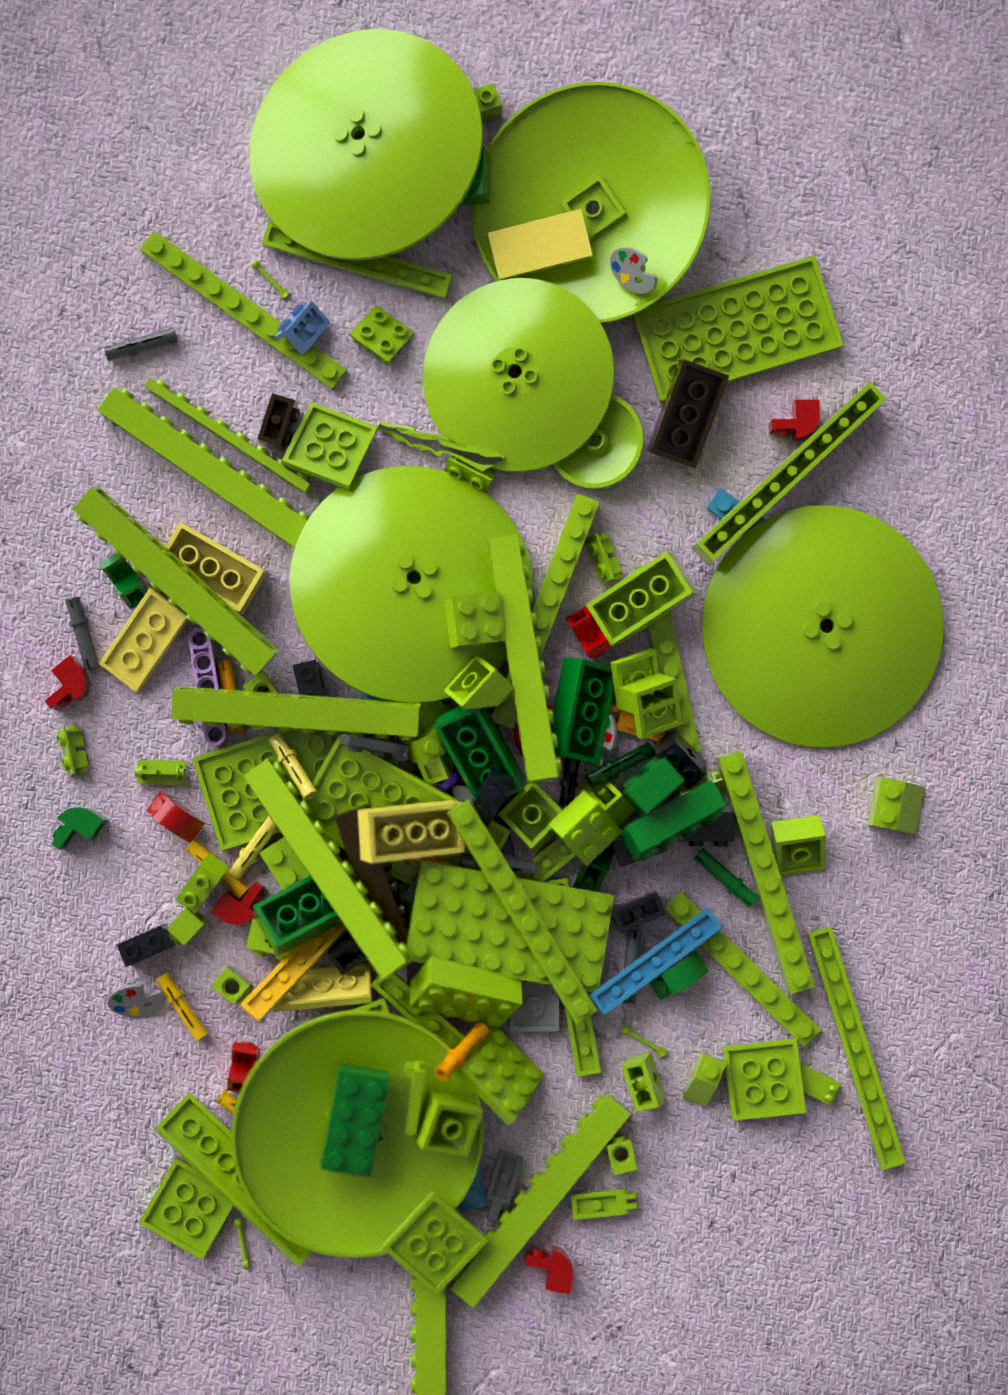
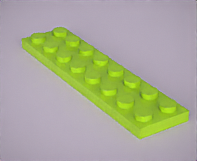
M189 1092L155 1127L154 1131L292 1263L299 1267L312 1250L297 1245L279 1234L257 1213L248 1200L235 1170L232 1155V1132Z

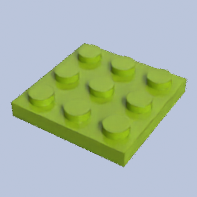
M311 402L282 459V465L350 490L378 432V427Z
M488 1026L489 1035L466 1058L465 1064L456 1073L507 1125H510L515 1121L544 1074L498 1027Z
M797 1038L723 1046L732 1121L806 1113Z
M176 1156L138 1223L203 1260L233 1205L188 1162Z
M433 1190L383 1242L382 1249L435 1295H438L488 1242V1238Z

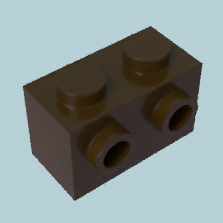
M274 393L271 394L257 438L261 445L284 451L285 445H290L293 432H290L292 424L297 423L300 409H297L298 405L295 400Z

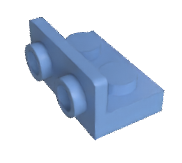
M313 301L305 305L300 303L290 312L292 316L285 319L278 326L280 330L274 336L277 340L286 337L301 355L308 351L331 323Z

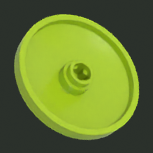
M612 395L605 418L591 439L581 449L565 460L555 464L554 467L566 480L586 489H604L620 483L636 468L643 452L644 432L637 414L623 399Z

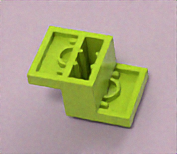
M650 648L610 662L617 708L634 714L638 738L645 739L682 725L677 681L673 677L659 673L656 650Z

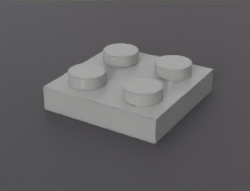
M521 981L522 1005L510 1016V1032L559 1031V996L553 986L531 981Z

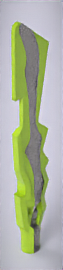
M382 421L378 426L379 431L392 435L397 442H405L410 448L418 447L420 451L430 450L437 457L447 452L481 471H485L505 459L502 454L468 443L465 448L451 443L448 437L433 433H420L413 427L399 424L391 425Z

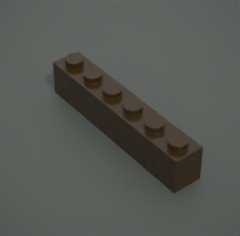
M367 804L337 814L334 818L357 882L361 881L368 890L366 896L370 902L374 901L382 911L380 916L384 922H389L397 933L394 936L399 944L403 942L406 945L410 926L407 919L409 912L405 902H401L398 894L400 893V886L397 879L392 877L390 871L392 869L391 861L369 863L361 860L358 810L368 809Z

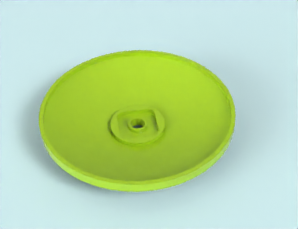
M512 278L492 282L477 288L459 300L445 314L433 332L427 347L423 366V388L426 404L431 418L444 437L450 438L453 444L466 448L468 443L504 455L505 459L503 460L502 457H484L479 453L456 449L462 455L478 464L494 465L490 468L506 472H529L547 468L565 460L581 449L591 439L604 420L610 406L615 383V365L611 344L604 328L592 310L566 289L550 282L530 278ZM511 367H521L522 373L518 378H511L509 376Z

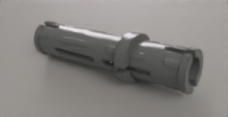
M171 327L170 329L131 340L125 338L124 342L104 346L107 360L111 361L127 355L133 357L135 356L134 353L178 342L174 327Z
M81 597L65 600L71 619L69 625L73 627L84 671L100 667L87 625L89 619L85 617Z
M461 853L460 868L481 870L472 854ZM511 856L505 858L514 874L534 876L535 861L515 860Z
M630 929L627 931L624 968L640 957L643 930ZM636 992L622 1003L636 1004Z

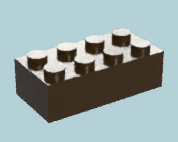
M679 359L647 452L696 469L729 375L685 359Z

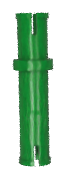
M704 847L694 857L696 862L728 889L727 892L730 895L734 894L748 908L759 897L743 883L740 877L737 878Z

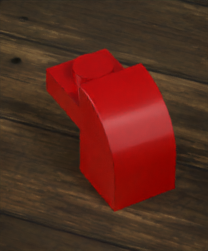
M820 399L795 400L792 404V419H771L768 424L769 433H775L776 437H788L790 433H793V443L806 439L819 423Z
M586 606L565 618L590 660L603 655L607 649L611 648L610 643Z
M72 655L66 657L51 670L63 686L45 700L50 709L57 710L59 708L61 710L71 703V697L81 702L88 693L90 686L88 673L84 671V667Z
M162 791L159 792L146 810L159 824L189 843L193 841L205 824L192 812L177 804Z
M254 882L243 900L226 891L222 894L211 913L228 924L240 925L247 923L254 918L252 906L261 902L265 896V893L262 892L265 886L259 882Z
M246 1041L240 1043L233 1042L231 1050L232 1063L227 1079L228 1091L240 1093L248 1074L260 1058V1048Z
M552 1245L551 1254H546L547 1251L540 1248H532V1251L526 1250L524 1259L526 1266L547 1269L545 1289L570 1294L573 1269L567 1253L555 1245Z

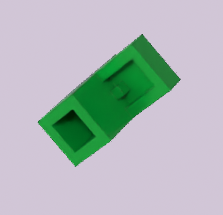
M115 553L99 564L114 584L119 596L131 610L140 603L148 590L138 573L131 567V562Z
M75 807L67 809L57 817V819L64 823V826L60 825L52 835L54 840L51 845L59 850L65 849L76 832L88 840H94L108 819L89 808Z
M694 951L681 958L649 983L659 1000H662L691 986L709 971L697 951Z

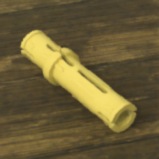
M282 733L273 735L269 739V743L278 755L277 760L281 765H284L303 799L307 801L314 798L318 791L314 788L297 760L295 750L289 747Z
M268 815L249 844L240 850V856L229 869L230 874L235 878H243L251 864L256 863L258 854L277 830L278 826L270 815Z

